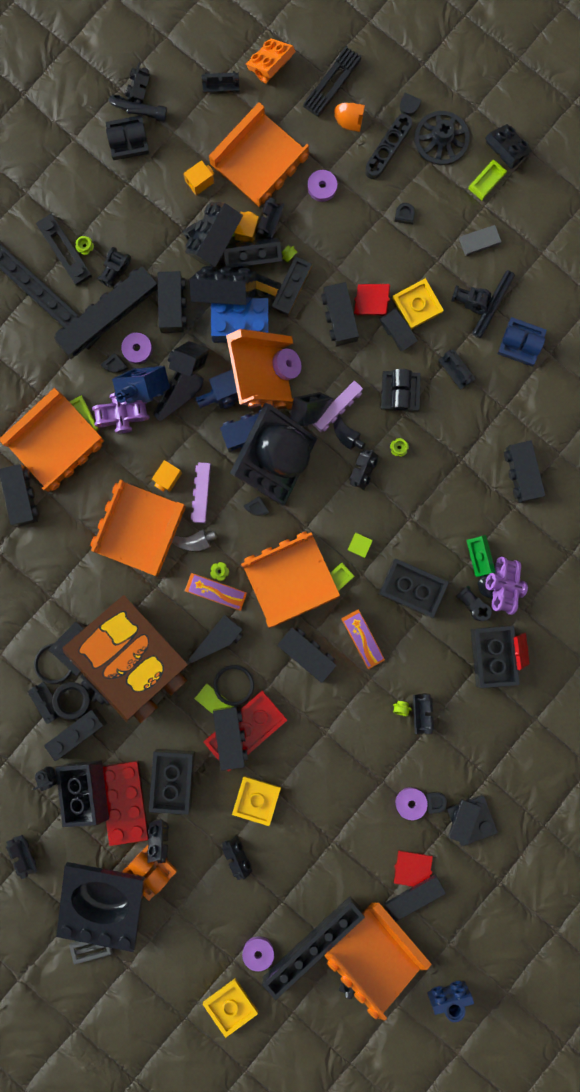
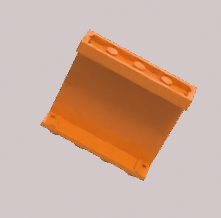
M258 102L209 155L210 165L260 207L266 200L272 197V193L275 190H279L283 186L284 180L288 176L291 177L295 173L297 166L307 160L309 145L306 144L302 147L265 115L264 106Z
M239 329L226 335L239 404L248 405V407L252 408L257 406L263 407L264 403H268L276 409L287 407V410H292L293 399L289 380L281 379L273 368L274 355L278 351L283 350L282 348L293 344L292 336Z
M53 388L0 437V442L10 448L44 486L42 489L48 492L56 490L60 486V482L64 478H69L74 473V469L78 465H83L88 460V456L92 452H97L105 441L56 388Z
M119 480V483H115L112 493L114 495L112 500H109L106 504V515L104 519L101 518L98 524L99 532L91 541V551L158 577L186 506L180 502L171 501Z
M302 532L297 535V539L292 541L289 539L279 543V547L275 549L269 547L261 551V555L257 557L255 555L249 556L244 559V563H241L266 617V623L269 628L340 597L312 532Z
M371 903L364 911L365 918L324 956L328 960V966L333 971H338L342 976L340 978L341 981L348 988L351 987L355 991L354 996L362 1004H366L369 1008L367 1010L368 1013L375 1019L386 1020L387 1017L383 1013L418 971L428 970L432 964L380 903Z

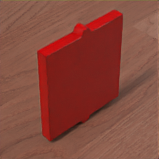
M358 284L357 296L354 298L356 301L354 314L387 315L388 302H390V284Z
M521 633L514 637L517 670H522L530 664L526 633Z
M398 850L397 864L394 865L396 869L394 884L413 887L430 878L433 856Z

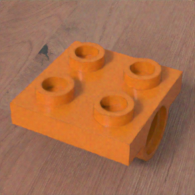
M270 39L264 43L257 53L251 56L246 66L256 74L259 80L267 83L292 58L296 51L293 45Z
M147 845L122 872L145 877L143 896L150 901L168 883L170 878L177 872V869L167 859L166 863H158V861L148 863Z

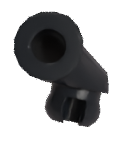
M482 575L477 583L479 591L483 596L493 600L494 590L486 588L487 576Z

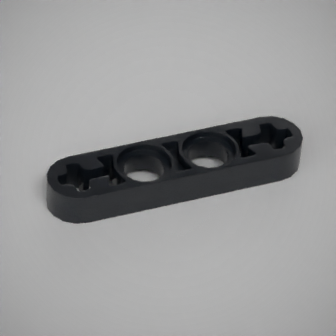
M401 114L396 118L370 157L365 168V174L368 178L377 179L382 174L406 138L412 126V119L409 115ZM406 122L407 124L402 127L400 132V124ZM395 135L399 141L391 143L388 138ZM385 150L389 156L381 158L378 153ZM377 161L379 163L377 166V171L374 170L373 172H371V168H374Z

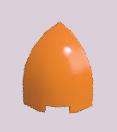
M341 103L337 105L334 109L337 123L345 129L360 132L365 105L356 103Z

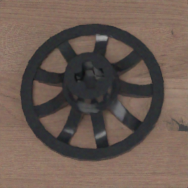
M435 111L423 117L418 123L414 135L415 146L419 154L427 161L438 165H447L459 160L466 152L470 140L469 130L465 122L458 115L448 111ZM441 115L451 117L450 121L441 120ZM436 116V126H432L426 122L430 118ZM455 120L460 123L462 129L454 130L453 124ZM422 125L431 131L430 134L419 135ZM465 133V143L459 142L454 136ZM433 139L425 149H422L420 141ZM451 143L462 148L457 155L453 153ZM436 144H438V149H437V154H436V159H435V158L429 156L427 153H428ZM443 146H446L449 159L440 160Z

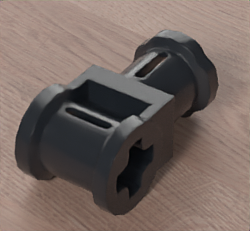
M112 247L104 262L105 270L101 276H98V281L112 288L116 276H121L123 271L127 269L131 256L128 254L124 255L118 252L117 248Z
M456 285L451 302L465 303L466 309L476 314H484L487 311V302L491 299V292L487 289H477L471 287V290L468 291Z
M469 585L456 595L457 599L460 598L465 603L475 620L485 621L491 617L492 611L490 606L484 604L480 598H477L470 590ZM478 609H485V616H478Z

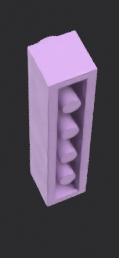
M353 381L332 402L319 421L313 425L320 432H325L329 428L328 425L331 422L334 423L338 419L337 416L339 414L342 415L346 411L345 408L347 406L350 407L354 403L353 400L362 395L363 388Z
M198 462V466L196 465L195 472L197 477L194 479L196 489L193 490L195 501H192L194 512L191 513V520L194 523L206 524L211 471L210 463Z

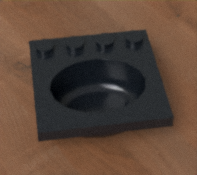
M264 403L230 474L278 504L285 506L300 474L304 472L309 464L310 453L318 438L271 404Z
M67 862L64 866L56 937L134 952L145 877Z

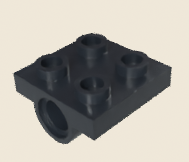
M142 115L105 122L113 161L150 154Z
M508 124L490 132L485 138L487 140L486 143L497 155L500 154V158L510 169L515 168L523 158L532 152L528 143L516 134V130Z
M408 369L383 371L381 410L418 412L420 406L421 373H415Z

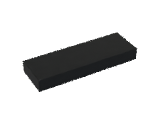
M435 874L384 904L396 922L445 895L446 892Z

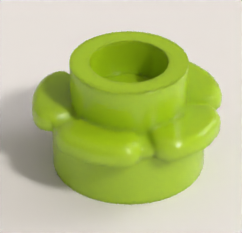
M81 236L76 240L75 248L77 252L87 255L94 249V244L89 237Z
M288 245L281 252L283 255L282 260L284 259L288 263L298 252L294 248L295 246L290 247Z
M397 438L390 444L391 453L394 456L399 455L401 457L406 455L409 449L408 443L402 438Z
M223 562L215 563L211 566L210 575L213 579L223 581L229 575V569Z
M398 701L397 704H393V713L397 715L408 716L409 711H412L408 707L409 703Z

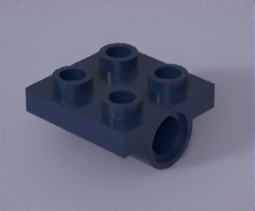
M511 317L497 354L533 367L543 347L547 330Z
M454 981L449 986H437L427 992L434 1014L445 1013L446 1017L452 1022L461 1021L465 1016V1007L474 1004L465 981Z

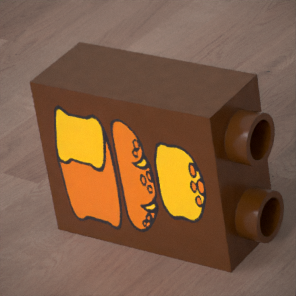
M124 595L62 648L64 654L126 722L134 716L142 723L158 708L152 700L158 693L164 689L172 696L188 681L181 673L188 664Z

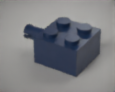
M165 366L136 368L112 379L115 399L119 403L126 401L127 404L138 400H142L143 403L153 400V397L161 396L164 394V391L170 389Z
M233 369L210 378L211 392L196 397L200 409L215 402L219 404L220 409L223 407L225 409L233 407L235 402L239 401Z

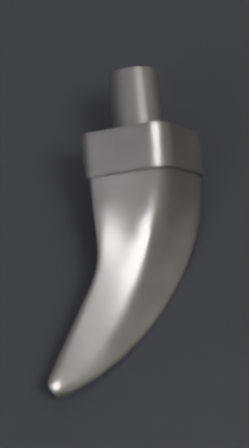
M201 530L189 537L174 536L172 543L185 550L200 551L211 547L210 541L216 539L217 535L215 531L206 534L204 530Z

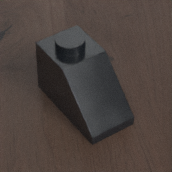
M321 392L294 397L290 419L303 427L317 423L332 404L333 398Z

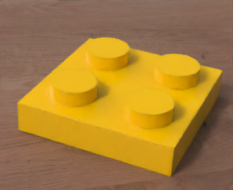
M426 278L392 296L395 305L410 329L425 323L444 311Z
M244 776L232 815L270 826L281 787Z
M236 978L203 1001V1006L225 1038L258 1014L257 1008Z

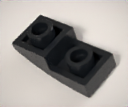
M396 309L379 318L388 335L392 336L400 351H404L418 341Z

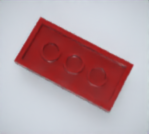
M263 690L240 709L243 717V722H240V729L244 730L246 742H242L243 750L247 749V753L250 754L288 720ZM214 732L203 743L219 760L216 732Z
M138 761L103 766L109 820L106 821L109 846L148 840V826Z

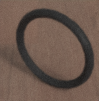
M48 644L37 653L34 660V669L42 681L48 684H59L67 680L73 672L69 670L66 676L59 680H49L40 673L38 661L41 654L53 645Z
M238 665L226 666L215 677L214 691L218 699L226 705H242L253 694L254 680L250 672L244 667ZM230 669L243 671L250 680L248 695L238 702L227 701L218 691L220 676Z

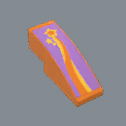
M191 573L185 589L186 592L240 611L247 595L246 592Z
M359 609L341 618L366 667L370 669L383 662L385 659Z

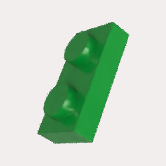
M483 535L466 540L475 576L495 573L487 536Z

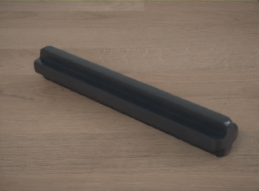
M507 270L487 305L486 313L482 314L472 332L475 337L481 338L515 277L513 272Z

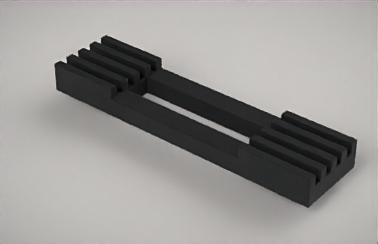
M346 46L318 86L303 103V107L319 117L361 61V55L358 56L357 52L351 51V48L348 49V46ZM339 68L345 70L328 94L323 97V94L320 93Z
M49 214L38 221L36 225L75 285L78 286V284H82L81 282H85L86 279L88 280L89 277L91 278V273L53 215ZM56 234L60 236L76 262L71 266L68 264L53 241L52 236L55 237Z

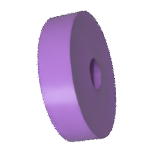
M318 170L309 177L308 193L314 200L325 202L332 199L336 194L337 179L331 172ZM324 184L325 187L321 188L319 185Z
M132 333L124 338L121 350L129 362L142 364L151 357L152 344L144 334ZM135 346H140L138 351H134Z
M286 348L274 355L273 368L281 379L290 380L300 374L301 361L295 351Z
M413 787L405 788L396 797V808L403 818L417 820L425 814L427 799L419 789ZM411 800L415 801L413 807L408 806V802Z
M257 936L249 939L243 948V961L253 971L267 969L274 959L273 945L264 937ZM260 951L262 955L258 957L255 955V952Z

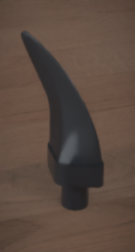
M339 414L337 416L338 419L333 423L337 438L350 450L355 446L362 450L366 443L359 440L361 434L346 426Z

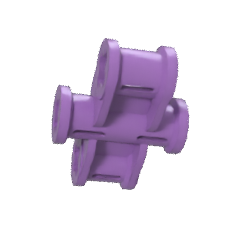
M115 393L110 394L111 404H101L92 407V411L95 412V427L116 425L115 433L117 434L131 432L130 422H140L149 419L146 411L147 402L143 403L142 400H138L137 402L127 404L125 401L120 403L119 407V402L115 399Z
M499 557L495 564L496 572L490 573L487 576L485 585L488 590H494L493 610L506 611L507 614L513 615L518 609V598H523L526 595L528 585L525 581H520L521 563L519 561H510L505 557Z

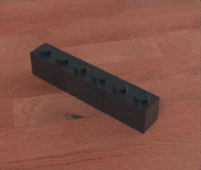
M143 267L131 271L126 280H121L114 286L115 289L110 293H104L100 297V301L95 305H89L85 309L84 314L74 317L69 326L63 327L56 332L54 337L56 343L71 360L158 290L157 283Z
M349 896L263 976L262 986L275 1001L365 918L362 908Z

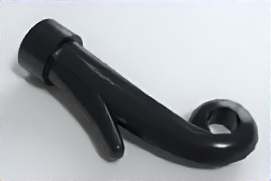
M111 95L108 99L111 105L125 110L127 114L143 115L165 123L167 107L158 105L157 107L125 101L124 97L120 95Z

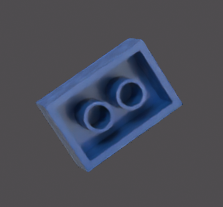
M252 298L247 305L211 303V337L213 343L227 342L226 335L239 329L269 333L268 298Z

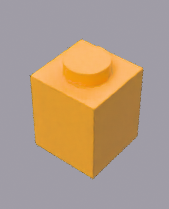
M202 160L184 172L185 182L196 196L214 184V172Z
M240 211L243 217L234 232L235 240L241 242L254 241L259 216H256L253 212Z
M164 460L152 478L155 482L154 486L163 492L165 489L170 492L182 472Z

